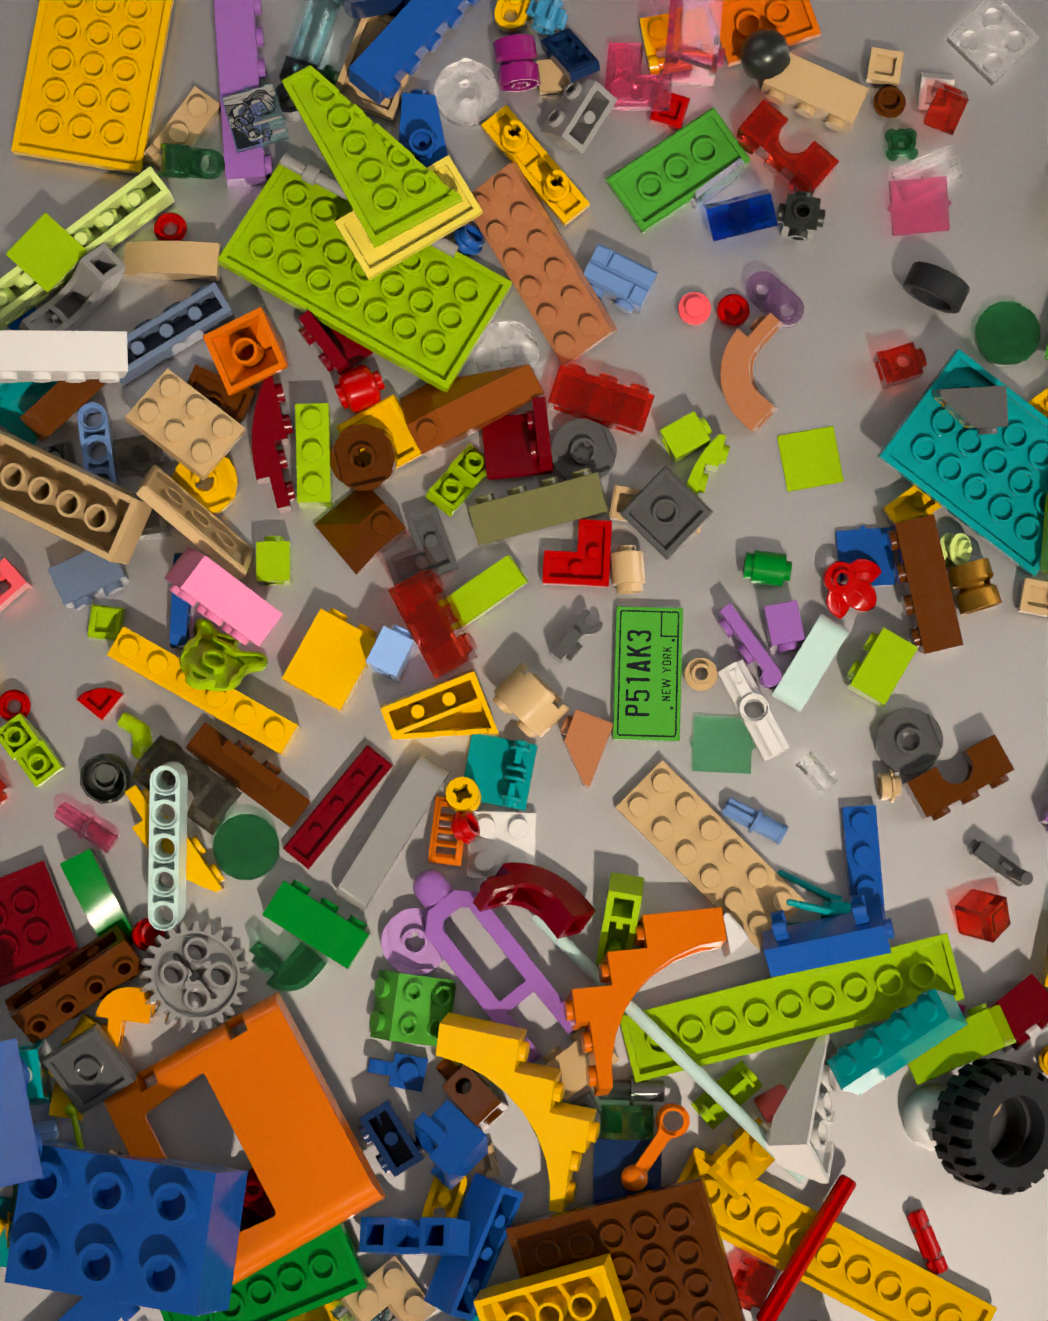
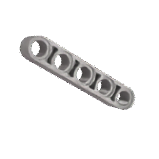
M424 755L418 758L335 892L337 896L361 911L366 909L445 783L450 771Z

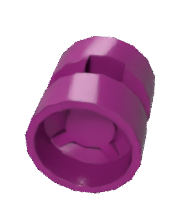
M509 35L493 42L495 62L501 65L500 70L497 72L499 90L503 92H521L536 88L541 84L539 66L536 62H533L537 58L535 38L532 35Z

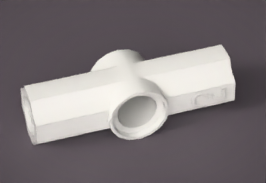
M744 660L734 662L717 672L738 712L739 720L745 725L763 761L772 759L788 750L790 747L769 709L768 701L762 696ZM751 702L759 704L763 711L762 715L755 719L748 717L744 711L745 705Z

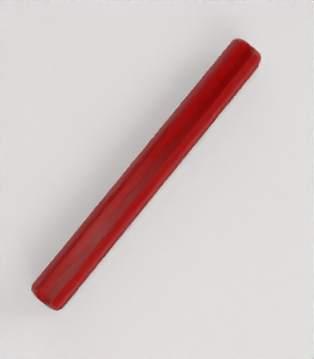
M841 1174L756 1315L758 1321H776L856 1187V1182L848 1176Z

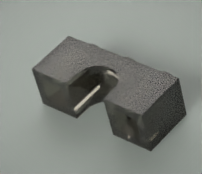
M144 435L113 440L117 471L122 478L131 476L144 478L146 472L153 465L161 469L160 462H165L164 450ZM152 508L139 541L171 536L170 527H173V525Z
M160 735L138 760L132 778L150 790V777L154 769L170 761L182 764L188 775V789L194 797L188 809L187 817L213 835L235 809L242 792L231 781L222 779L212 772L203 761L194 759L184 752L179 744ZM164 770L162 774L164 783L168 786L175 785L176 779L174 774Z

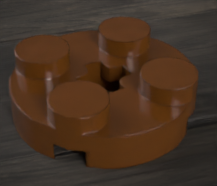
M358 424L350 426L340 433V437L336 440L335 445L332 446L330 451L331 468L335 477L340 482L357 491H371L382 487L388 480L392 479L396 472L398 456L396 446L385 430L372 425ZM365 448V451L372 455V459L368 461L369 465L364 467L363 463L356 462V457L361 454L360 449Z

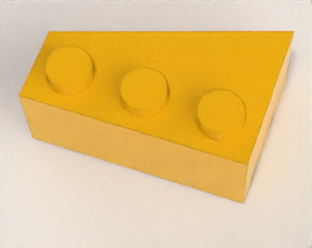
M473 669L380 705V710L392 740L499 733Z

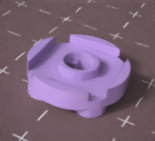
M410 908L402 910L390 919L383 930L381 938L383 954L390 965L401 973L424 975L438 967L443 960V957L424 935L425 909ZM443 925V931L448 936L447 929ZM412 932H419V938L425 939V945L419 946L417 952H412V947L405 943L406 938L412 937Z

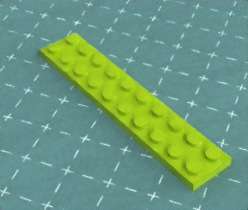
M943 933L890 947L891 953L767 978L642 1011L699 1066H704L889 1019L891 1013L897 1009L910 1006L917 1001L918 995L929 989H937L951 994L956 1001L964 1000L965 997L948 933ZM627 1014L623 1015L620 1024L635 1083L684 1071Z

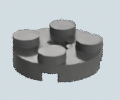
M579 418L571 420L560 427L553 439L551 446L552 464L556 472L566 481L572 479L571 472L590 468L592 474L599 472L601 480H603L614 467L617 453L615 439L607 427L591 421V419ZM582 443L585 448L591 447L593 449V452L589 454V459L585 461L582 457L576 458L574 454L578 451L577 445Z
M910 707L898 709L887 715L876 729L875 747L877 754L883 764L894 773L906 775L921 773L933 766L940 755L943 745L942 730L934 717L921 710ZM904 732H908L910 736L916 735L918 739L914 743L915 749L909 751L908 747H902L900 741L904 739Z

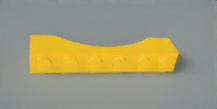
M124 626L107 653V656L181 697L284 757L301 729L297 724L235 689L219 692L192 688L185 681V675L180 668L179 657Z

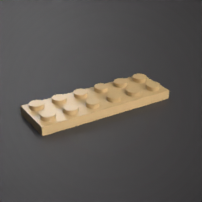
M663 760L615 807L715 908L722 907L723 915L729 913L749 935L748 940L757 949L763 946L762 931L772 929L770 913L784 910L787 921L799 908L787 905L786 901L793 899L806 902Z

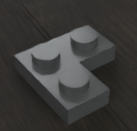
M436 505L405 516L415 547L385 558L396 591L459 568Z

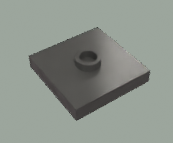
M665 465L619 514L666 560H669L714 511Z
M99 1023L94 1024L50 1052L41 1060L80 1114L85 1113L128 1086L138 1077Z

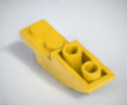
M134 785L125 791V794L143 820L133 826L132 829L149 848L150 790L147 787L142 790L140 786ZM187 834L186 879L203 888L220 893L225 889L221 884L225 877L215 863L209 866L202 855L207 851L198 837L194 835L190 838ZM163 838L161 841L163 850L173 854L175 849L173 842L168 838Z

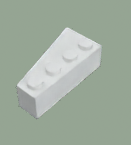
M0 330V383H46L51 381L81 383L89 379H99V382L116 383L120 381V378H125L128 372L127 331Z

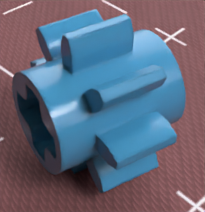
M531 0L526 13L529 16L528 20L532 21L530 27L534 31L548 36L553 35L556 29L564 30L568 19L567 10L563 9L564 2L561 0H538V2Z

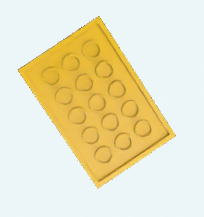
M40 0L13 137L12 153L137 175L142 173L144 152L147 149L174 0Z

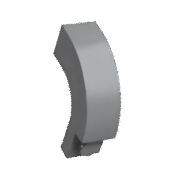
M104 243L80 259L74 275L65 287L50 301L24 318L19 328L21 330L76 331L110 296L121 280L127 266Z

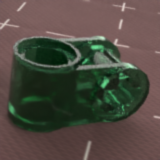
M160 143V148L163 149L162 170L158 171V176L180 179H216L224 171V158L216 150L190 147V145ZM204 156H207L209 159V166L206 171H203L201 168V160Z

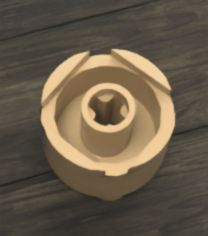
M521 662L494 690L496 696L492 701L505 714L513 712L520 719L516 725L528 737L532 736L534 738L538 735L542 738L570 708L566 704L559 706L558 703L562 699L536 673L534 675L530 672L526 674L525 671L529 667Z

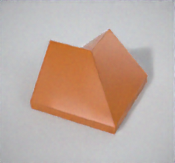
M262 307L203 335L229 396L289 367L285 343Z

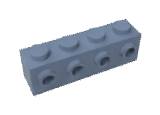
M215 282L209 286L203 285L191 294V297L181 303L175 302L163 310L161 315L139 323L134 328V331L127 334L128 372L125 378H120L119 382L122 386L201 340L203 335L236 319Z

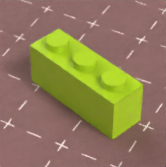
M329 403L295 404L297 503L300 509L333 508V475L330 464L332 433Z
M983 1003L967 1010L969 1017L965 1019L968 1025L908 1063L917 1085L933 1080L1016 1043L1000 1005L988 1008L987 1004Z

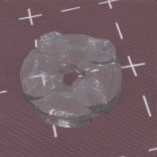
M464 58L459 62L450 64L440 73L436 81L434 94L438 110L448 122L457 126H477L483 124L495 113L498 107L500 89L496 76L487 66L472 59ZM462 87L474 88L473 95L475 98L473 100L469 98L461 100L459 98L461 96L460 89Z
M516 321L495 322L488 325L474 348V362L479 373L530 364L535 372L538 365L539 348L536 337L529 328ZM509 346L513 347L512 355L515 358L512 361L505 360L503 362L499 360L501 356L498 352L499 348L507 349Z

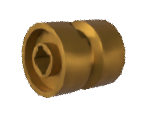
M989 558L975 560L947 570L951 587L959 592L955 600L960 615L974 613L1002 603L997 585L990 583L994 574Z

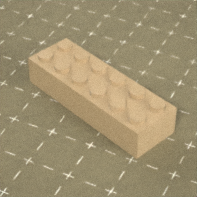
M0 429V508L110 562L128 565L152 508L135 493Z

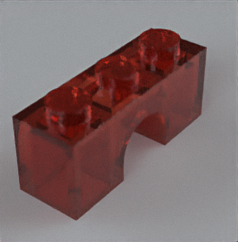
M763 99L738 128L736 138L739 139L738 144L751 155L756 153L764 160V166L775 175L780 173L789 180L788 185L794 192L806 191L815 195L834 173L839 160L815 140L803 152L790 153L786 151L779 142V136L786 129L789 119Z

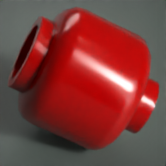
M364 364L339 374L338 384L334 385L343 409L349 408L353 413L364 411L380 402V391L385 389L378 370L371 372L370 368Z

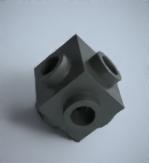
M796 191L794 194H788L785 204L779 203L776 223L782 224L780 235L788 236L789 239L794 241L813 240L817 229H822L824 224L825 210L820 209L821 198H814V194L806 191ZM797 212L807 213L808 215L806 217H801L797 214Z

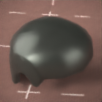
M759 29L749 34L740 46V60L744 71L748 77L756 80L771 79L781 74L791 61L788 43L784 35L775 29Z
M101 753L92 756L83 765L80 771V785L87 797L100 804L117 802L130 787L131 772L126 762L119 756Z

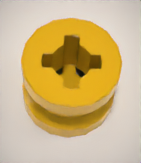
M457 777L450 781L446 787V799L456 812L461 811L464 813L470 811L473 813L481 804V792L476 783L468 777Z

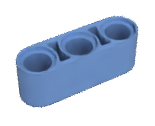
M90 402L84 404L79 409L77 415L84 469L101 478L108 477L112 483L120 486L110 416L102 405ZM92 413L102 414V421L96 427H89L86 424L88 416ZM95 446H106L107 453L102 459L94 460L91 458V451Z

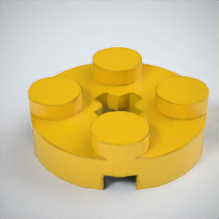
M224 457L209 474L208 478H214V483L210 485L211 489L208 491H204L203 488L197 489L196 483L200 482V478L178 462L172 479L214 515L221 513L235 501L239 480L236 469L228 458Z

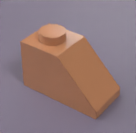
M576 709L574 716H566L560 733L566 735L564 745L582 785L589 788L614 723Z

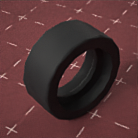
M921 261L913 263L903 283V289L917 301L936 310L951 314L960 312L970 291L968 284L957 275L937 265Z

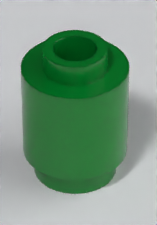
M755 550L754 553L746 552L742 578L750 579V583L782 587L783 581H790L792 562L786 561L787 555L760 550Z

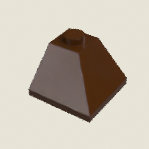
M373 490L353 491L314 524L356 575L407 534L403 523Z

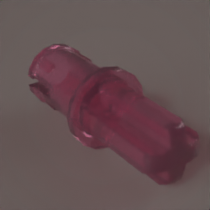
M63 802L55 812L54 817L78 833L79 839L84 837L106 854L111 851L119 839L118 835L95 821L96 817H88L68 802Z

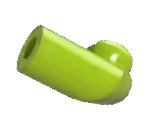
M125 711L120 717L117 726L132 734L134 747L131 749V753L135 758L144 760L148 758V755L154 748L152 730L150 726Z

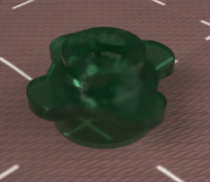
M889 129L885 133L884 138L888 142V150L886 151L888 160L896 161L898 158L914 160L917 157L918 150L915 148L917 133L914 129ZM903 142L904 147H899L898 143Z

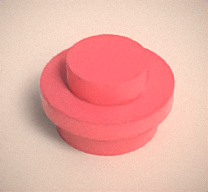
M691 292L684 295L680 300L678 313L685 323L700 325L709 318L711 304L705 295Z

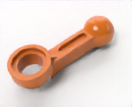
M668 1103L658 1110L655 1118L658 1128L657 1133L638 1161L627 1166L622 1171L621 1182L627 1190L638 1192L644 1189L648 1183L647 1172L668 1141L672 1138L680 1137L687 1131L690 1117L686 1109L681 1105ZM669 1111H677L682 1116V1125L677 1130L671 1131L664 1127L663 1118Z

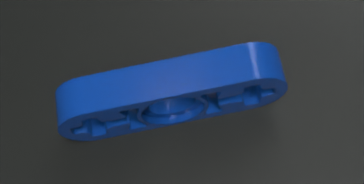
M182 553L174 554L173 565L176 563V561L179 559ZM172 593L170 648L183 649L190 640L191 605Z

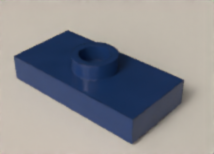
M570 28L540 40L542 50L571 83L600 71L597 58Z

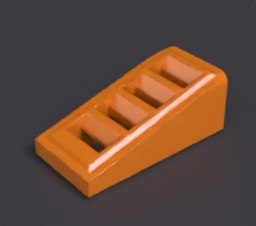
M436 796L428 863L461 867L464 842L462 840H457V842L438 840V833L453 835L451 828L439 826L440 820L453 821V815L441 813L442 807H452L449 805L446 797ZM437 846L455 848L456 854L436 853Z

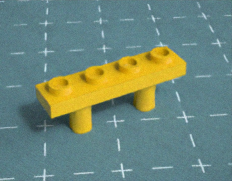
M507 105L481 124V129L510 163H517L531 188L564 227L590 207L588 200Z

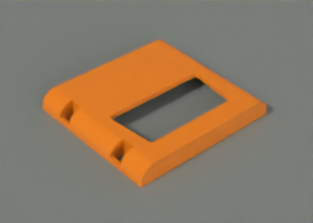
M275 992L232 1019L154 1063L152 1066L137 1073L138 1077L134 1082L104 1100L106 1109L130 1156L167 1158L147 1119V1115L201 1074L206 1076L275 1210L273 1218L239 1232L232 1286L386 1198L379 1181L279 992ZM244 1022L247 1031L236 1036L232 1028ZM155 1074L158 1083L148 1088L144 1080Z

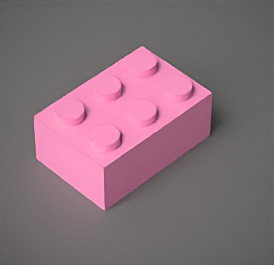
M189 546L164 577V579L172 584L169 590L193 607L198 603V606L195 608L197 612L218 626L224 623L220 629L245 646L250 641L259 647L283 615L206 555Z

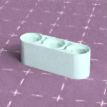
M820 614L771 695L796 711L801 712L847 637L849 630L825 615Z

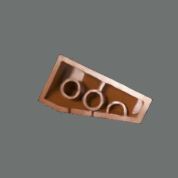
M525 364L457 377L448 392L441 391L427 383L400 398V403L406 425L421 454L432 457L532 401L533 397L544 395L545 392L531 365Z

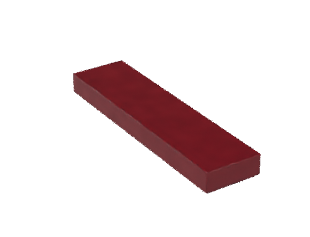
M366 745L283 849L310 870L391 770L393 765L370 746Z

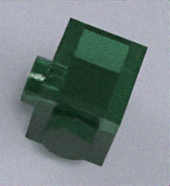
M634 1103L601 1104V1139L628 1141L653 1138V1105Z

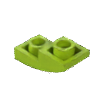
M719 434L712 440L692 469L686 485L696 495L698 492L704 493L709 474L703 473L704 469L716 472L719 464H726L730 446L724 444L726 439L724 434Z
M469 444L450 464L448 470L428 490L425 497L451 518L486 477L484 454L472 444Z
M19 713L0 728V743L11 759L17 760L35 787H41L66 768L52 748L22 713Z

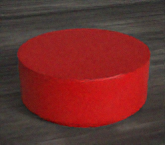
M738 294L724 296L719 301L716 310L719 322L731 329L744 325L750 314L747 300Z

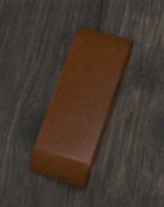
M89 379L81 383L59 381L30 407L20 419L44 442L106 383L99 382V379Z

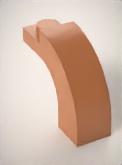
M771 312L767 316L760 315L750 327L752 333L749 336L742 330L737 329L725 348L721 362V386L726 402L734 415L754 433L778 409L760 392L753 374L754 363L758 353L784 325Z

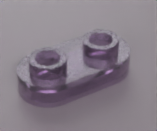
M758 271L750 276L746 284V295L766 316L770 312L784 323L782 326L784 328L793 327L799 323L804 313V305L802 300L792 290L768 271ZM764 285L767 287L768 293L760 295L757 293L756 287ZM782 307H789L792 310V315L788 317L783 316L780 309Z

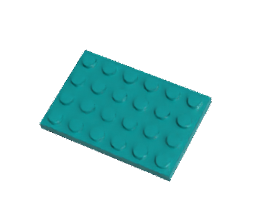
M956 349L877 457L1029 575L1036 576L1040 570L1045 501L1048 493V418L1006 386L1008 426L997 427L998 434L977 435V428L966 429L932 397V390L1006 385L963 351Z

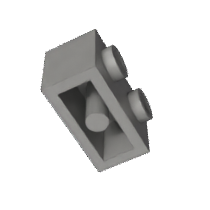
M581 78L572 83L569 82L557 106L548 114L541 132L562 150L584 154L618 99L596 80Z

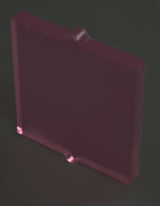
M946 176L889 181L890 205L887 210L891 212L892 236L950 230L948 206L951 205V201L948 200Z

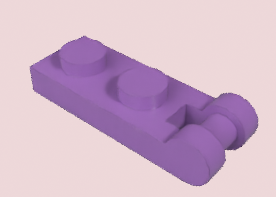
M729 603L719 610L717 614L720 617V620L717 621L719 627L728 638L733 635L740 645L737 651L748 665L753 662L761 673L759 676L760 684L766 689L774 688L781 681V671L732 604Z

